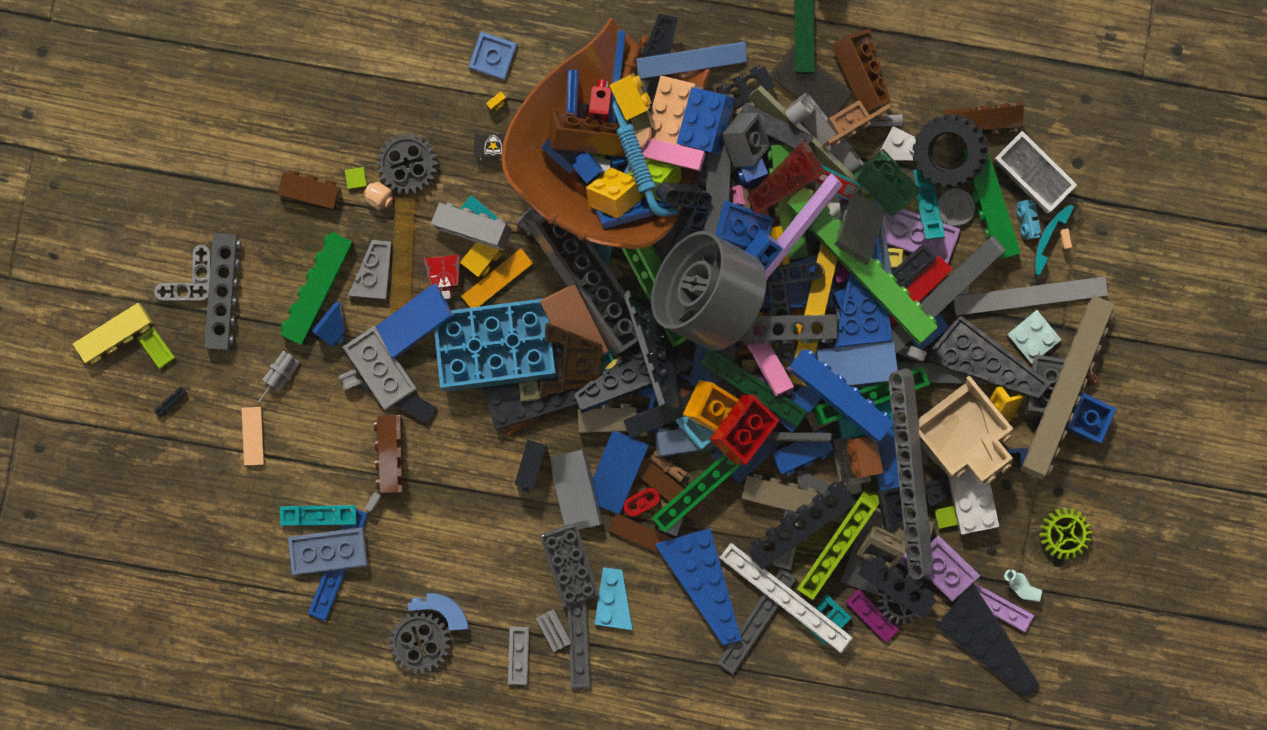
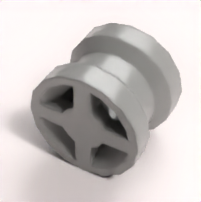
M356 369L338 376L339 380L343 383V390L361 384V381L357 379Z

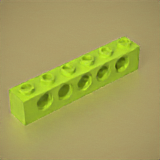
M865 492L862 493L797 588L800 592L812 600L815 598L879 504L877 500Z

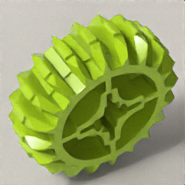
M1063 508L1062 514L1059 509H1056V516L1052 513L1048 514L1051 520L1044 518L1043 521L1048 524L1047 527L1044 525L1040 526L1041 529L1046 530L1045 533H1040V536H1046V539L1042 540L1041 543L1049 544L1045 547V550L1048 551L1052 548L1050 555L1054 556L1058 552V559H1061L1064 554L1065 560H1069L1070 553L1073 558H1076V551L1082 555L1083 551L1080 548L1088 549L1084 542H1091L1090 538H1086V534H1092V531H1086V528H1089L1091 525L1089 523L1084 525L1083 523L1087 518L1079 519L1082 514L1081 512H1077L1074 516L1075 511L1072 508L1069 514H1067V508ZM1062 518L1072 519L1070 523H1068L1064 527H1061L1060 525H1057L1055 523L1056 521ZM1076 523L1079 525L1081 530L1080 539H1078V537L1074 535V528L1076 527ZM1052 528L1058 533L1056 544L1051 539ZM1068 528V534H1070L1072 538L1065 537V539H1063L1064 534L1060 530H1067ZM1066 541L1077 544L1068 550L1060 549Z

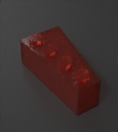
M806 139L747 197L756 214L825 173L824 168Z

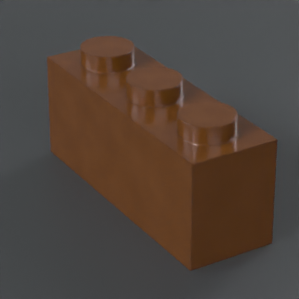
M291 170L288 173L283 172L277 195L335 210L340 192V187L336 186L337 182L326 180L323 183L318 181V177L307 175V178L299 176V172Z

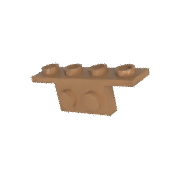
M859 100L830 117L827 121L836 133V136L822 145L823 148L829 145L832 148L842 142L840 139L844 136L848 139L857 133L856 129L859 127L863 130L871 125V120L874 118L877 121L887 115L886 111L891 106L888 104L869 115Z

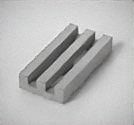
M554 609L536 618L553 652L571 643Z

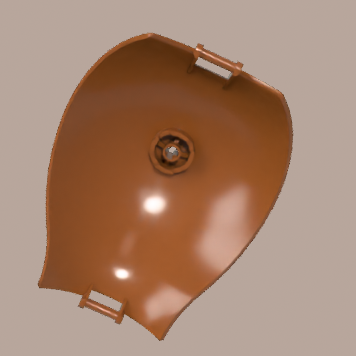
M609 18L603 29L590 43L551 71L519 107L503 141L502 166L504 174L514 190L529 206L548 220V223H553L578 236L580 240L585 239L618 248L641 249L663 238L678 220L683 207L677 206L679 210L677 215L665 217L652 215L603 229L594 209L588 204L586 187L590 184H587L575 169L569 174L540 147L549 138L551 108L558 109L557 113L566 115L568 70H577L579 72L577 108L579 103L588 104L590 109L592 87L597 85L598 80L608 81V88H610L609 85L612 84L618 30L622 29L613 18ZM627 34L625 35L622 64L626 60L629 45L642 49L643 46L646 47L648 42L647 36L643 35L638 44ZM697 69L666 74L665 77L694 83L705 88L710 70ZM680 167L682 179L678 184L693 185L696 170Z

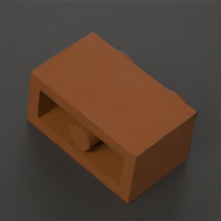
M868 436L848 440L847 451L851 455V471L855 478L883 473L877 442H874Z

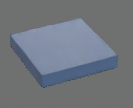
M480 32L468 68L505 80L517 43Z

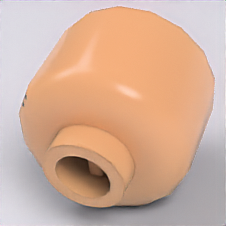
M380 182L370 183L363 194L365 202L377 210H382L384 207L388 208L393 201V198H391L392 190Z

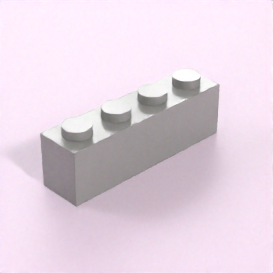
M448 202L446 205L438 204L431 221V225L437 230L504 251L512 232L507 222L497 218L495 221L486 214L480 213V215H476L470 209H457L456 205Z

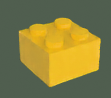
M632 73L609 85L626 120L651 108L650 104L652 102L647 93L644 94L641 89L643 83L639 75L635 76Z
M609 168L586 187L589 206L616 218H620L643 198V195L639 193L637 183H635L636 179L633 176L614 168Z

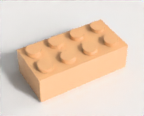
M660 76L651 110L655 129L651 130L650 138L680 145L677 144V139L691 87L702 90L704 87Z

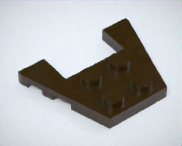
M546 323L545 342L564 343L561 379H540L539 397L543 398L553 393L558 394L565 390L581 388L599 378L602 344L553 324Z

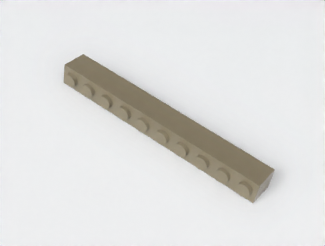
M1095 295L1089 300L1020 471L1041 480L1045 475L1049 476L1053 465L1050 464L1052 458L1056 459L1060 450L1057 447L1060 440H1064L1067 430H1064L1066 423L1070 424L1073 418L1072 408L1073 406L1077 407L1081 398L1078 393L1080 389H1084L1088 380L1085 376L1087 372H1091L1094 366L1093 356H1097L1100 351L1101 345L1099 341L1101 338L1104 339L1108 328L1105 327L1107 321L1111 322L1115 311L1112 310L1113 303Z
M751 473V477L746 476L741 498L796 512L801 505L805 504L807 506L812 502L811 499L818 494V489L807 487L806 491L799 489L800 485L788 483V486L781 485V480L770 478L769 481L762 480L763 476ZM829 498L826 502L829 505H835L837 500ZM854 505L831 521L842 523ZM879 508L875 509L863 529L869 530L872 525L883 529ZM819 509L811 511L813 516H819L822 513ZM928 517L929 533L931 538L934 522H931V517ZM903 521L892 525L888 529H883L905 539Z

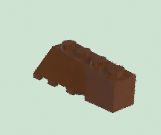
M870 28L848 35L832 44L834 53L840 62L857 101H861L867 112L876 110L891 102L885 79L880 76V62L876 61L874 55L876 51L875 44L870 41L869 36L872 35Z
M1016 102V106H1010V104L1005 103L996 105L994 108H991V106L975 107V109L969 107L944 110L943 115L965 116V118L973 120L975 125L980 126L983 130L982 132L988 131L989 135L999 134V130H1007V133L1019 132L1018 129L1023 127L1024 102ZM954 133L945 134L950 135V138L961 137Z
M551 108L549 140L552 149L626 157L616 131L620 128L619 124L607 121L601 124L591 117L581 119L574 117L575 113L567 112V115L557 113L558 109Z
M377 416V420H374V432L378 431V439H375V451L379 453V458L375 459L376 470H379V478H376V487L380 489V493L405 492L402 416Z

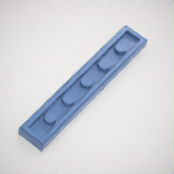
M745 42L637 58L638 75L640 78L747 62Z

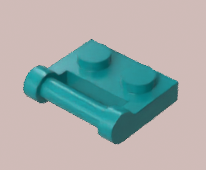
M826 593L822 597L823 600L815 608L822 612L830 604L833 609L826 617L842 628L852 617ZM808 628L824 645L827 644L824 639Z

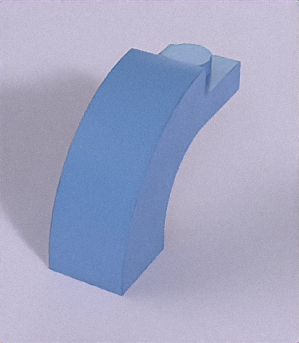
M427 593V601H424V598L421 597L412 598V602L408 603V611L423 609L439 611L445 616L449 630L469 628L463 609L453 599L445 595Z

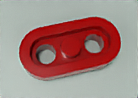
M647 488L631 496L624 502V511L630 516H637L656 506L660 500L658 491L654 488ZM648 494H653L654 499L652 501L646 499ZM631 503H636L637 508L635 510L630 509L629 505Z

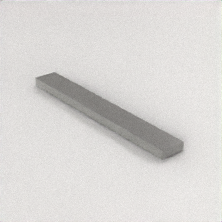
M1106 277L961 295L956 296L953 302L955 316L1087 299L1093 295L1102 297L1108 296Z

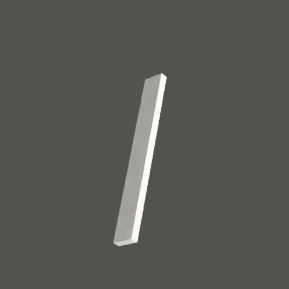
M730 543L719 557L840 653L852 640L853 637L766 569L762 570L753 559L734 544Z

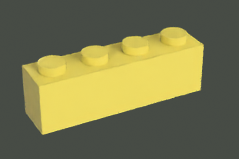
M137 303L82 337L73 345L84 363H91L93 365L102 359L100 356L104 353L111 354L118 349L117 345L120 343L126 344L134 339L133 335L140 332L142 334L149 330V325L153 322L143 306Z

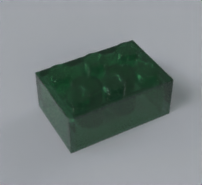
M884 149L878 152L854 174L857 181L869 191L871 197L877 200L884 211L890 214L892 218L922 191Z

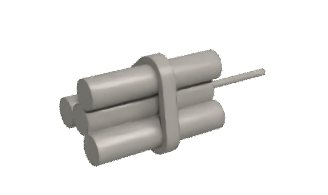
M282 351L275 363L269 366L270 370L262 381L270 386L258 401L259 403L270 387L280 392L287 380H291L292 373L300 364L292 355Z

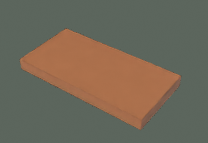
M575 284L540 300L551 324L601 343L602 354L608 352Z

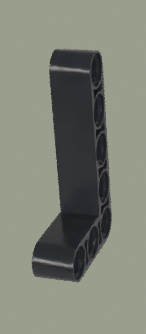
M667 182L659 184L656 189V196L668 205L683 207L671 251L686 236L703 231L712 197L698 186Z
M819 262L776 267L774 271L781 273V280H773L772 274L768 277L772 315L778 316L777 312L780 309L785 310L787 315H792L788 284L817 280L823 276L824 266ZM812 266L820 268L818 276L811 274L810 269ZM793 268L800 270L801 276L799 279L792 277L791 271ZM777 290L784 292L785 296L781 301L775 298ZM777 324L774 326L775 335H780V331L783 329L782 325ZM796 339L794 343H782V340H776L779 358L784 362L792 361L795 358L797 349ZM786 347L790 348L793 352L790 358L783 355V349Z

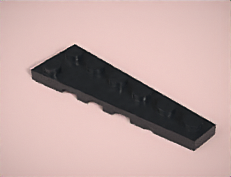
M658 14L641 58L669 54L671 52L678 17ZM638 68L636 69L635 76H638ZM660 76L640 78L643 83L641 89L644 94L647 93L652 102L650 104L651 108L648 109L650 113ZM631 118L626 120L627 125L632 124Z

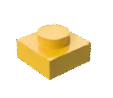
M499 92L486 104L491 111L494 109L498 111L505 105L506 97L502 92Z

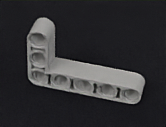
M804 93L787 108L786 115L791 122L797 125L802 121L822 145L836 136V133L827 121L828 117L808 93ZM844 137L840 139L842 142L832 148L830 145L826 147L852 174L864 166L860 157Z

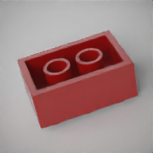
M742 395L710 437V440L734 464L747 465L780 420L755 395Z

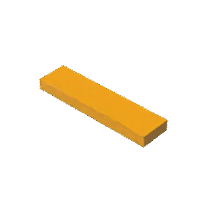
M519 249L461 297L470 308L480 307L533 263L524 251Z

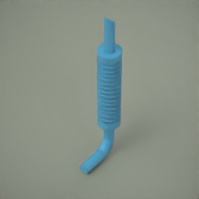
M615 100L613 109L620 128L616 131L621 140L620 142L626 154L631 172H633L632 175L636 179L635 183H637L639 193H645L649 207L654 214L660 217L677 215L679 213L677 207L664 209L657 204L652 192L656 186L653 178H651L652 175L646 164L641 146H639L640 143L638 142L632 124L627 125L617 100Z

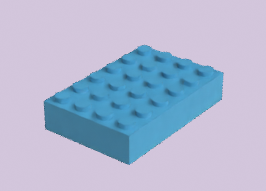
M542 299L451 310L453 317L434 330L441 390L443 392L558 378L554 342H545L544 340L546 323L551 324L540 302Z

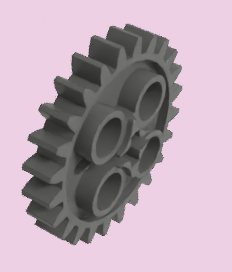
M408 132L405 133L403 138L398 133V139L396 140L391 136V143L385 141L387 147H380L383 154H377L381 161L376 162V165L381 166L377 173H383L380 180L387 179L384 185L392 184L391 190L393 191L397 187L399 194L404 189L406 195L409 194L411 189L416 194V188L418 187L423 191V184L430 186L427 180L435 179L431 173H437L433 166L438 165V162L433 161L437 154H431L434 147L427 148L430 142L422 143L423 136L417 140L416 133L410 138ZM412 147L419 149V153L415 157L409 155V150ZM393 152L400 153V159L397 162H393L390 159ZM419 158L424 159L421 162L409 164V168H406L405 166H400L395 169H391V166L404 164L405 159H408L410 162L417 160ZM418 165L424 167V172L421 175L414 174V168ZM402 170L405 172L403 180L395 178L397 171Z
M415 611L414 617L407 613V620L401 617V624L394 623L397 630H390L394 634V636L388 637L389 640L393 641V644L388 645V647L394 648L390 655L397 656L394 662L401 661L400 668L407 665V672L411 668H413L414 674L417 673L418 669L424 674L425 668L431 672V665L438 668L439 664L437 661L444 662L445 660L442 655L449 654L445 651V648H450L451 646L446 644V641L451 638L445 637L449 630H442L445 623L438 624L439 617L433 620L432 613L428 617H425V611L422 612L421 616H418L417 611ZM421 625L429 626L430 632L428 635L420 633ZM413 626L417 630L419 639L424 640L422 647L427 658L423 657L420 646L415 645L417 638L412 630ZM404 632L411 633L412 640L410 642L403 641L402 634ZM433 642L437 645L435 653H430L427 650L428 643ZM411 650L419 652L417 660H412L409 657Z

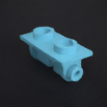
M1033 200L1016 203L1023 240L1039 238L1041 233L1039 220L1032 221V217L1038 216L1036 203Z

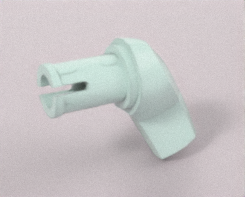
M1007 570L1005 572V579L1018 596L1024 600L1040 602L1042 590L1031 586L1025 575L1016 573L1014 570Z

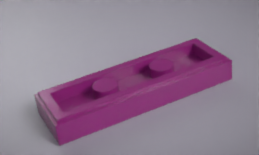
M860 589L845 602L886 643L900 630L892 621H888L887 616L884 617L882 615L883 612Z

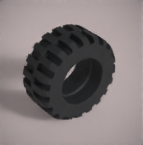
M954 114L933 118L920 128L921 131L915 137L916 142L912 148L914 150L913 162L916 161V169L922 173V178L930 181L934 186H940L945 189L958 188L975 180L984 170L983 167L987 164L988 160L987 153H989V147L986 145L987 138L982 134L983 130L980 126L975 125L973 120L967 119L965 116ZM947 133L961 136L968 147V157L965 163L957 169H945L934 158L933 147L936 140Z

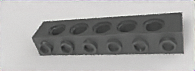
M213 233L204 345L206 349L230 350V346L233 347L234 335H231V327H235V316H232L233 308H236L237 305L234 289L238 288V278H235L236 270H239L240 259H237V251L241 250V240L238 239L237 235ZM224 249L231 251V256L228 259L222 258L221 254ZM223 268L229 269L230 273L227 278L220 276V271ZM221 287L228 289L227 296H219V289ZM220 306H225L227 312L224 316L220 317L217 314V309ZM219 325L225 327V333L221 336L216 334V328Z
M837 315L757 316L748 331L738 341H743V344H755L756 340H763V344H774V340H782V343H794L795 339H801L802 343H813V339H821V342H833V338H837ZM816 323L822 326V331L819 334H814L811 330L812 326ZM777 324L783 326V332L780 335H775L772 331L773 327ZM795 324H801L803 327L802 332L798 335L792 332V327ZM756 325L763 326L764 332L762 335L757 336L753 333V328Z

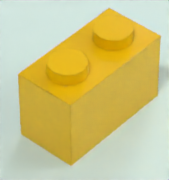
M476 242L460 263L477 277L485 276L491 269L490 263L493 260L497 261L503 252Z

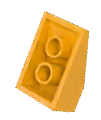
M699 380L683 415L715 432L739 399L712 382Z

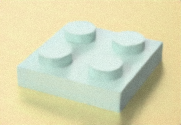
M1038 310L1007 334L1030 364L1033 363L1034 355L1045 354L1061 340Z

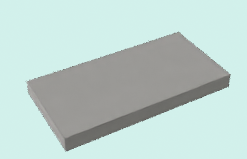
M375 326L343 346V349L385 411L417 390L398 360L391 357Z

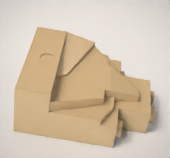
M970 376L966 378V383L918 419L921 448L936 465H939L947 473L951 480L955 477L960 478L966 473L965 469H968L981 486L985 483L988 485L997 478L995 475L999 472L1004 473L1011 468L1013 458L1002 446L1001 442L1004 444L1012 438L1013 428Z

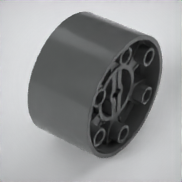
M698 231L692 233L673 247L658 270L651 296L654 318L664 328L708 350L725 349L737 342L748 331L760 311L766 291L764 266L756 256L711 232Z

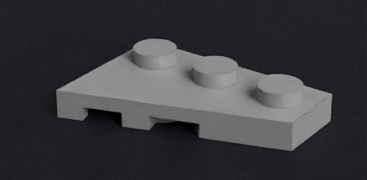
M371 241L348 296L387 299L392 242Z

